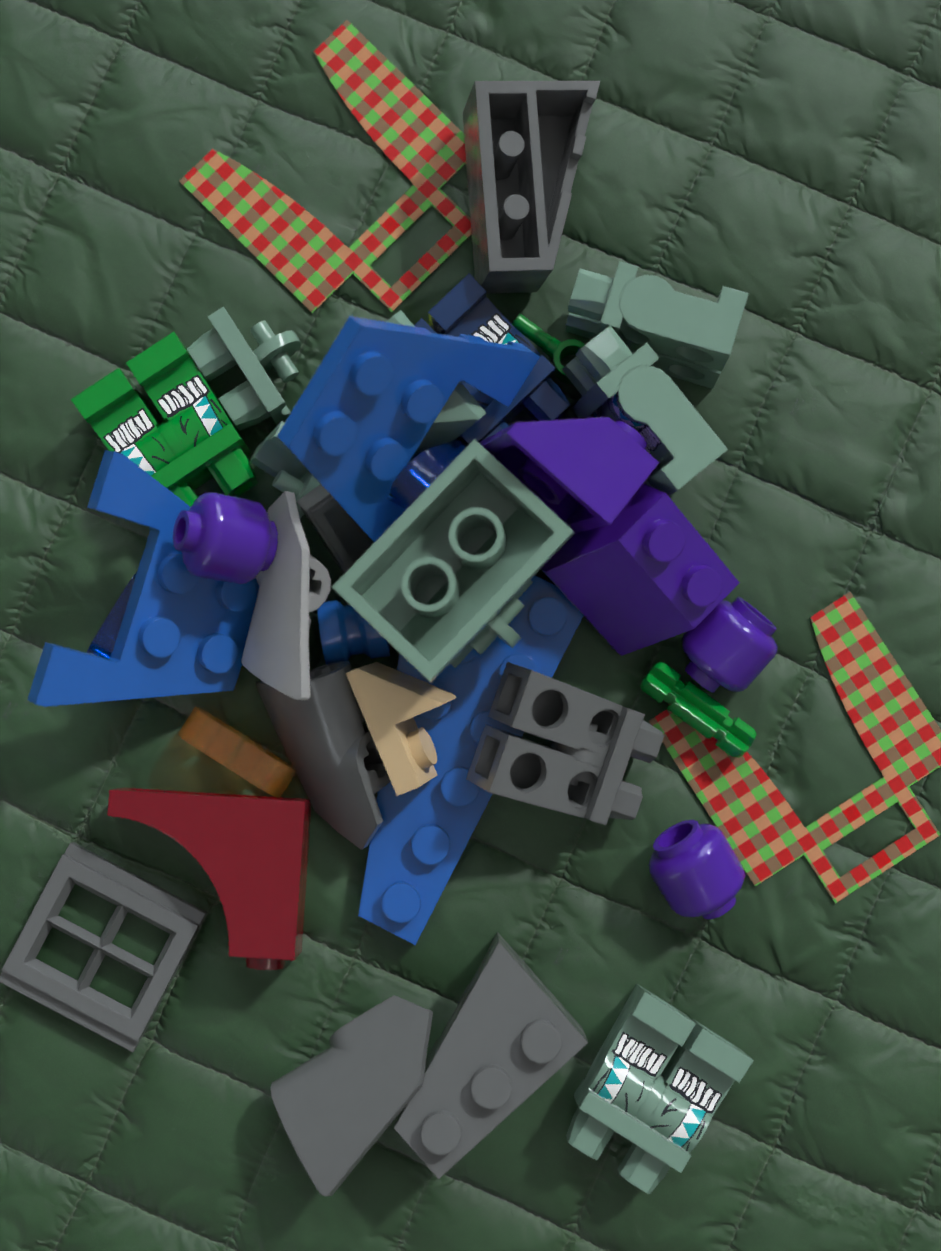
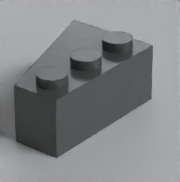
M600 81L474 82L462 113L475 280L485 289L486 294L538 292L553 271L572 197L571 190L578 162L583 153L586 141L585 134Z
M498 932L473 979L467 985L458 1001V1005L426 1058L423 1086L400 1112L395 1121L394 1129L438 1179L588 1044L581 1025Z

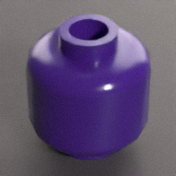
M206 492L194 501L189 511L182 510L177 516L173 529V545L176 550L182 551L183 563L190 574L201 578L246 584L256 578L260 571H266L272 564L278 545V531L274 521L269 520V515L261 503Z
M737 597L732 603L722 600L695 629L687 631L683 635L682 647L685 654L691 660L685 667V671L698 684L712 693L720 685L733 692L744 691L776 656L778 647L772 635L776 632L777 628L760 611L741 597Z
M685 820L669 827L655 839L653 844L654 852L648 864L650 874L670 908L675 913L683 917L702 916L704 919H715L727 913L735 905V895L742 888L745 872L722 830L711 824H699L695 820Z

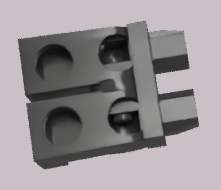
M507 662L488 717L512 728L553 742L551 747L485 724L466 780L489 793L569 815L583 817L603 825H607L609 818L633 820L636 818L643 796L641 787L622 780L629 758L632 757L651 763L658 755L664 735L663 732L643 720L645 715L643 713L626 708L533 670Z

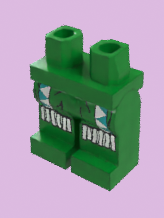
M174 331L126 362L139 384L144 388L164 418L165 422L162 424L135 384L120 368H117L70 399L109 451L125 455L190 507L198 498L194 490L213 477L225 495L240 497L258 484L252 465L247 458L251 450L240 436L217 396L187 351V348Z

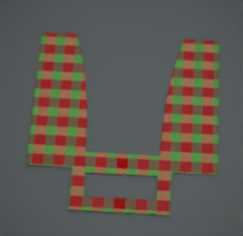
M346 20L314 50V54L339 96L366 133L391 162L414 184L348 248L326 226L284 192L239 162L214 149L207 153L179 182L311 313L315 312L352 274L393 312L472 235L471 219L441 190L466 164L464 133ZM433 206L453 227L391 287L370 265Z
M851 592L811 616L810 620L819 649L842 704L883 777L816 821L804 827L784 796L748 752L740 758L731 757L715 745L717 739L713 736L707 739L668 709L649 720L653 727L663 732L664 738L662 743L716 827L722 830L754 886L759 885L804 855L835 903L941 835L910 789L911 785L941 767V729ZM898 802L915 829L840 877L823 850Z

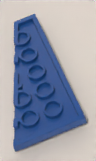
M535 575L530 579L533 583L518 598L525 607L508 624L521 637L513 648L497 637L481 655L475 649H472L456 668L449 664L432 682H429L404 656L399 654L398 671L446 690L457 697L441 706L413 717L417 727L424 728L434 743L437 753V763L434 765L438 776L424 785L398 796L390 781L377 794L376 801L383 822L369 844L358 916L413 945H416L493 794L466 780L485 724L520 737L524 733V731L512 728L488 717L506 663L510 662L552 678L583 618V615L555 585Z

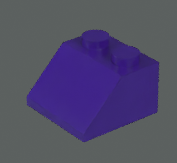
M610 417L519 422L479 443L574 531V534L610 525L659 464L645 450L647 443L638 431L624 422H614Z
M644 483L610 525L576 533L541 568L547 577L620 656L695 629L740 583L665 492Z

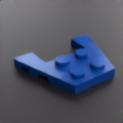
M349 316L277 437L375 543L410 506L390 496L389 493L459 381L462 380L509 407L540 356L521 343L508 341L506 345L487 342L481 337L460 334L459 337L435 334L426 328Z
M105 450L87 508L146 526L150 529L111 657L107 659L45 642L27 700L36 705L48 707L234 691L242 666L241 659L259 591L256 578L246 584H237L201 578L190 574L183 563L182 551L176 550L173 545V529L179 513L182 510L189 511L191 507L125 455Z

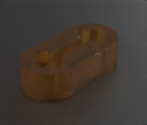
M194 707L178 732V735L186 742L256 787L277 798L282 796L297 772L296 768L273 752L199 707Z

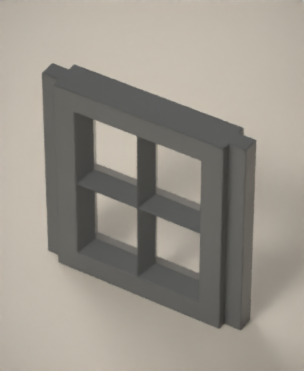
M71 842L66 852L61 856L7 958L0 974V982L134 1052L171 985L207 912L77 843ZM75 884L117 906L101 937L58 916ZM128 912L170 934L154 965L112 944ZM52 927L94 949L78 981L36 959ZM105 955L148 977L132 1008L89 987Z

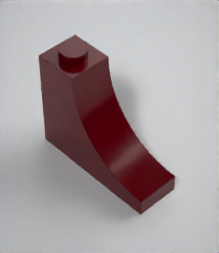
M126 787L109 790L107 816L141 822L170 836L182 845L208 874L216 888L225 913L229 937V957H246L247 968L280 970L285 968V960H295L302 952L312 806L310 799Z

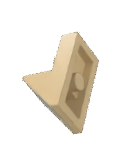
M378 662L347 672L346 676L396 795L398 796L416 789L438 776L434 765L437 763L434 743L424 728L417 727L413 717L441 706L457 697L446 690Z

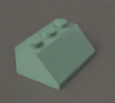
M474 439L332 588L429 682H432L574 535V531Z

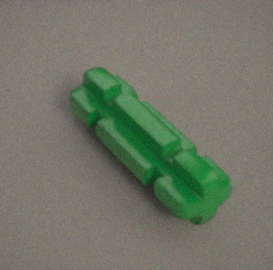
M657 662L652 666L641 682L640 687L642 691L658 703L663 700L669 704L667 707L669 711L707 739L713 736L717 739L715 745L731 757L740 758L747 752L757 735L755 729L739 717L731 719L728 716L730 713L728 709L690 681L681 682L679 680L681 675L666 663Z

